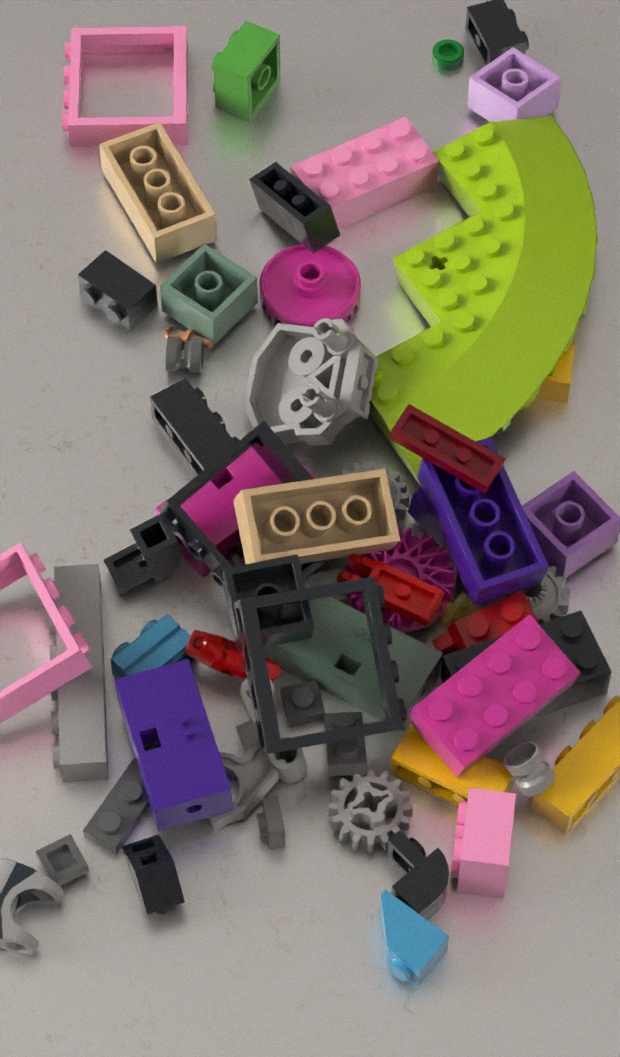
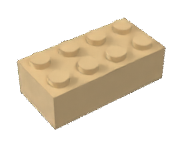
M160 122L99 144L102 171L156 263L198 248L204 243L208 244L217 240L216 213Z
M386 469L244 489L233 499L245 564L298 554L300 564L347 557L353 553L360 555L386 551L400 542Z

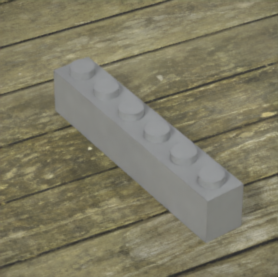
M99 564L55 566V581L53 583L61 597L56 599L59 607L63 604L66 605L76 624L71 626L73 633L76 634L80 631L88 643L91 651L86 653V656L92 668L51 692L52 701H58V711L51 712L52 733L59 734V745L52 746L54 769H61L63 782L109 779L102 593ZM49 615L50 635H56V645H50L51 661L67 651L68 648Z

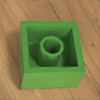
M245 21L238 31L232 33L228 45L222 52H218L212 62V70L214 71L213 92L215 93L216 108L250 121L281 79L280 34Z

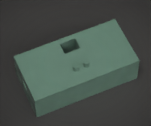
M332 597L309 600L314 623L312 638L274 645L275 662L278 663L280 669L306 682L317 680L318 687L321 690L382 721L386 720L366 614ZM390 627L392 645H388L390 659L396 661L399 670V683H395L397 697L403 699L406 708L407 718L406 721H402L404 729H401L406 732L411 724L407 719L412 708L429 695L441 675L443 652Z

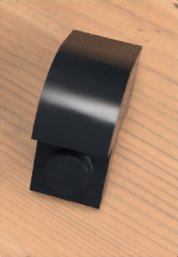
M163 513L130 529L135 544L103 560L120 594L152 578L158 584L169 577L180 565L183 553L174 533L164 523L162 519Z
M399 830L388 839L387 857L405 876L392 886L391 894L429 920L441 909L446 899L449 878L448 863L439 848H436L426 857V852L422 845L412 837L408 839Z

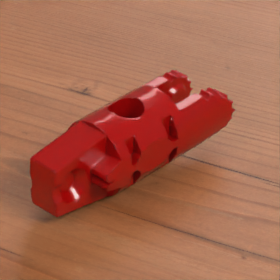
M199 630L192 632L185 648L187 655L207 667L243 682L247 679L243 652L237 653L234 641ZM266 657L269 679L274 683L281 675L280 671L282 669H280L278 663Z

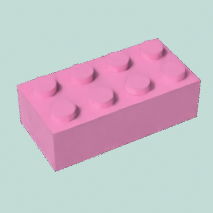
M406 116L290 166V173L331 205L338 229H342L438 186L439 160Z

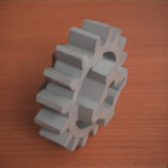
M373 768L368 769L366 777H361L360 774H353L352 782L342 778L340 780V790H332L331 801L333 803L329 804L328 816L333 817L331 818L332 830L341 829L339 840L344 842L351 838L353 839L352 849L357 850L361 843L367 845L368 853H372L374 844L379 843L384 850H387L389 838L399 830L409 831L410 819L408 817H412L413 805L409 804V790L400 792L402 781L396 779L392 783L389 782L387 771H384L380 777H375ZM355 795V800L348 803V808L345 809L349 799ZM393 812H396L394 819L390 824L386 825V819L393 817Z

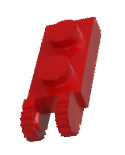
M353 553L347 561V565L365 577L375 576L376 585L380 584L384 591L385 608L425 627H428L445 598L443 590L379 560L376 562L361 556V554ZM340 571L336 578L337 583L361 579V577L347 571ZM361 591V592H356V593H353V594H361V596H362V591Z

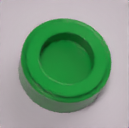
M447 39L441 40L434 45L432 62L437 68L444 71H452L458 69L463 64L464 48L459 42Z

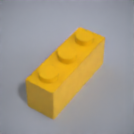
M410 724L394 751L390 764L391 776L457 808L459 807V801L467 802L469 788L510 793L513 789L515 776L509 774L503 760L498 758L490 759L486 756L457 778L412 724Z

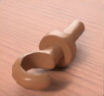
M171 325L164 331V338L168 340L169 336L180 337L183 341L201 338L204 339V347L210 349L213 345L212 340L196 336V332L188 329L186 332L180 331L176 335H169L170 332L176 329L175 326Z

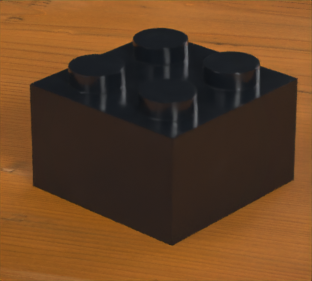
M298 554L223 569L222 584L237 653L242 652L234 602L239 599L305 588ZM309 601L257 609L264 647L312 638L314 623Z

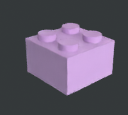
M512 47L469 77L467 107L490 122L547 116L559 107L562 77Z

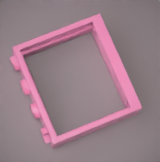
M187 26L71 28V41L65 42L66 61H70V65L64 66L65 85H69V89L63 90L64 109H68V114L62 115L63 132L69 131L70 147H99L101 143L158 122L161 123L174 145H188ZM174 53L173 116L80 118L82 55Z
M21 542L0 554V590L28 575L68 650L0 691V723L92 668L86 656V653L91 651L88 643L80 631L76 634L73 633L71 626L76 624L73 616L65 604L60 607L57 604L56 599L61 597L51 578L49 577L44 580L41 575L46 570L43 562L37 553L30 556Z

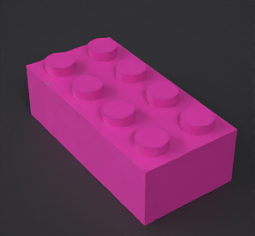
M529 614L415 705L407 720L452 773L459 778L572 686L581 672Z

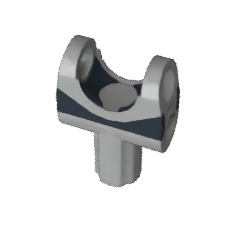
M7 858L0 859V950L30 956L34 954L39 942L34 936L22 930V926L15 923L17 913L29 904H45L46 902L57 905L60 903L64 891L55 881L44 874Z

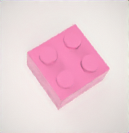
M469 788L467 802L459 801L450 876L458 878V893L504 898L510 859L516 793Z

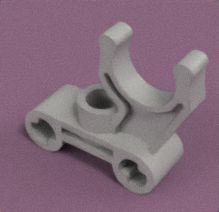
M247 679L242 683L240 692L250 721L236 726L246 755L238 758L230 753L219 752L226 774L234 777L238 781L240 788L237 797L232 802L233 811L209 817L210 823L215 830H220L229 823L245 819L278 780L284 784H294L302 780L307 772V763L302 748L261 755ZM270 680L275 711L277 712L279 706L274 685ZM290 758L292 762L286 764L285 759Z

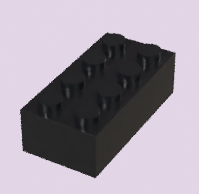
M580 610L539 624L581 673L572 686L532 718L607 694L612 671L582 611ZM500 637L443 655L440 675L442 682L447 681Z

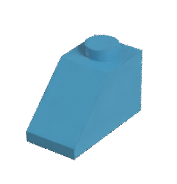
M385 889L380 897V917L386 962L389 965L390 971L397 978L405 982L410 980L419 987L447 953L449 935Z

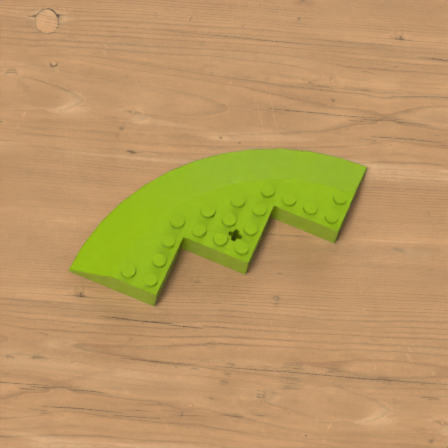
M552 115L489 122L433 151L439 160L438 176L440 181L468 214L469 218L393 257L399 285L431 327L376 356L378 366L374 375V387L371 388L373 393L371 401H369V414L419 485L417 475L424 458L389 439L391 430L407 405L414 406L474 441L492 437L499 430L504 431L511 424V418L521 408L526 409L539 394V387L548 375L553 376L561 355L566 354L573 343L580 317L584 316L588 307L589 291L592 279L595 278L597 262L596 247L598 244L595 204L585 169L571 141Z

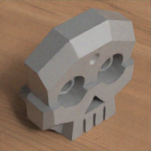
M323 318L318 320L314 327L278 323L252 357L243 401L252 429L265 421L285 445L304 441L310 446L332 445L335 436L355 418L368 419L369 401H371L373 393L371 388L374 387V375L377 371L378 359L357 338L354 330L343 319L330 320Z

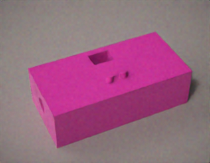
M251 447L183 503L181 507L228 561V549L242 545L233 499L244 489L283 483ZM303 465V467L314 478V475ZM166 501L156 507V515L162 513L159 509ZM173 532L185 560L203 578L207 576L211 569L203 560L198 561L191 555L186 547L187 541L179 532Z

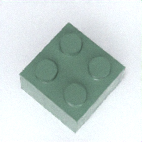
M205 243L160 285L162 311L187 328L194 330L202 338L212 340L213 345L258 303L257 277Z

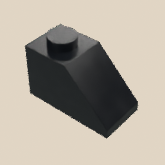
M159 834L122 846L140 902L147 915L151 913L165 914L174 910L176 905L185 903L174 860Z

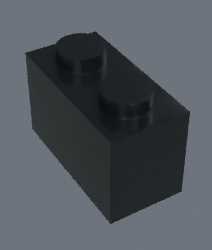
M491 0L467 7L465 30L484 66L512 47L525 54V51L529 48L527 35L524 31H520L514 11L508 9L504 0Z
M107 250L101 253L78 274L79 294L84 302L90 306L95 305L105 312L106 316L113 323H120L130 331L158 306L156 285Z

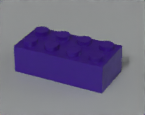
M491 437L476 441L498 454ZM422 459L417 475L418 481L473 606L542 583L549 565L504 466L485 494L426 459Z

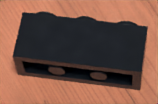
M274 162L249 179L260 210L313 254L341 236L331 205L277 162Z
M187 378L150 396L152 418L196 476L240 441L236 436L231 437L220 414L218 412L213 413L209 409L203 392L198 387L194 389Z

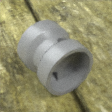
M533 741L519 743L512 747L504 756L503 763L509 774L516 776L515 783L521 794L525 796H535L546 791L555 780L553 770L547 762L543 761V754L537 743Z

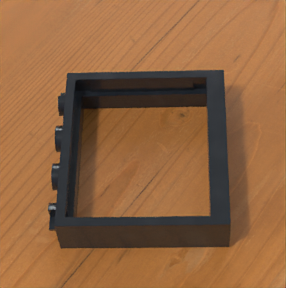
M265 421L261 422L175 493L159 509L163 513L162 519L167 527L173 532L181 534L187 541L186 547L188 551L198 561L203 560L211 569L210 575L212 579L222 589L223 569L232 566L183 510L181 505L251 447L283 484L314 479ZM327 560L309 562L301 567L303 580Z
M375 576L239 599L234 602L261 755L404 729L402 721H406L407 718L406 708L403 699L397 697L395 683H399V670L396 661L390 659L388 645H392V633L389 623L383 622L381 608L385 606V596L382 586L380 584L376 585ZM362 591L386 720L280 739L257 609Z

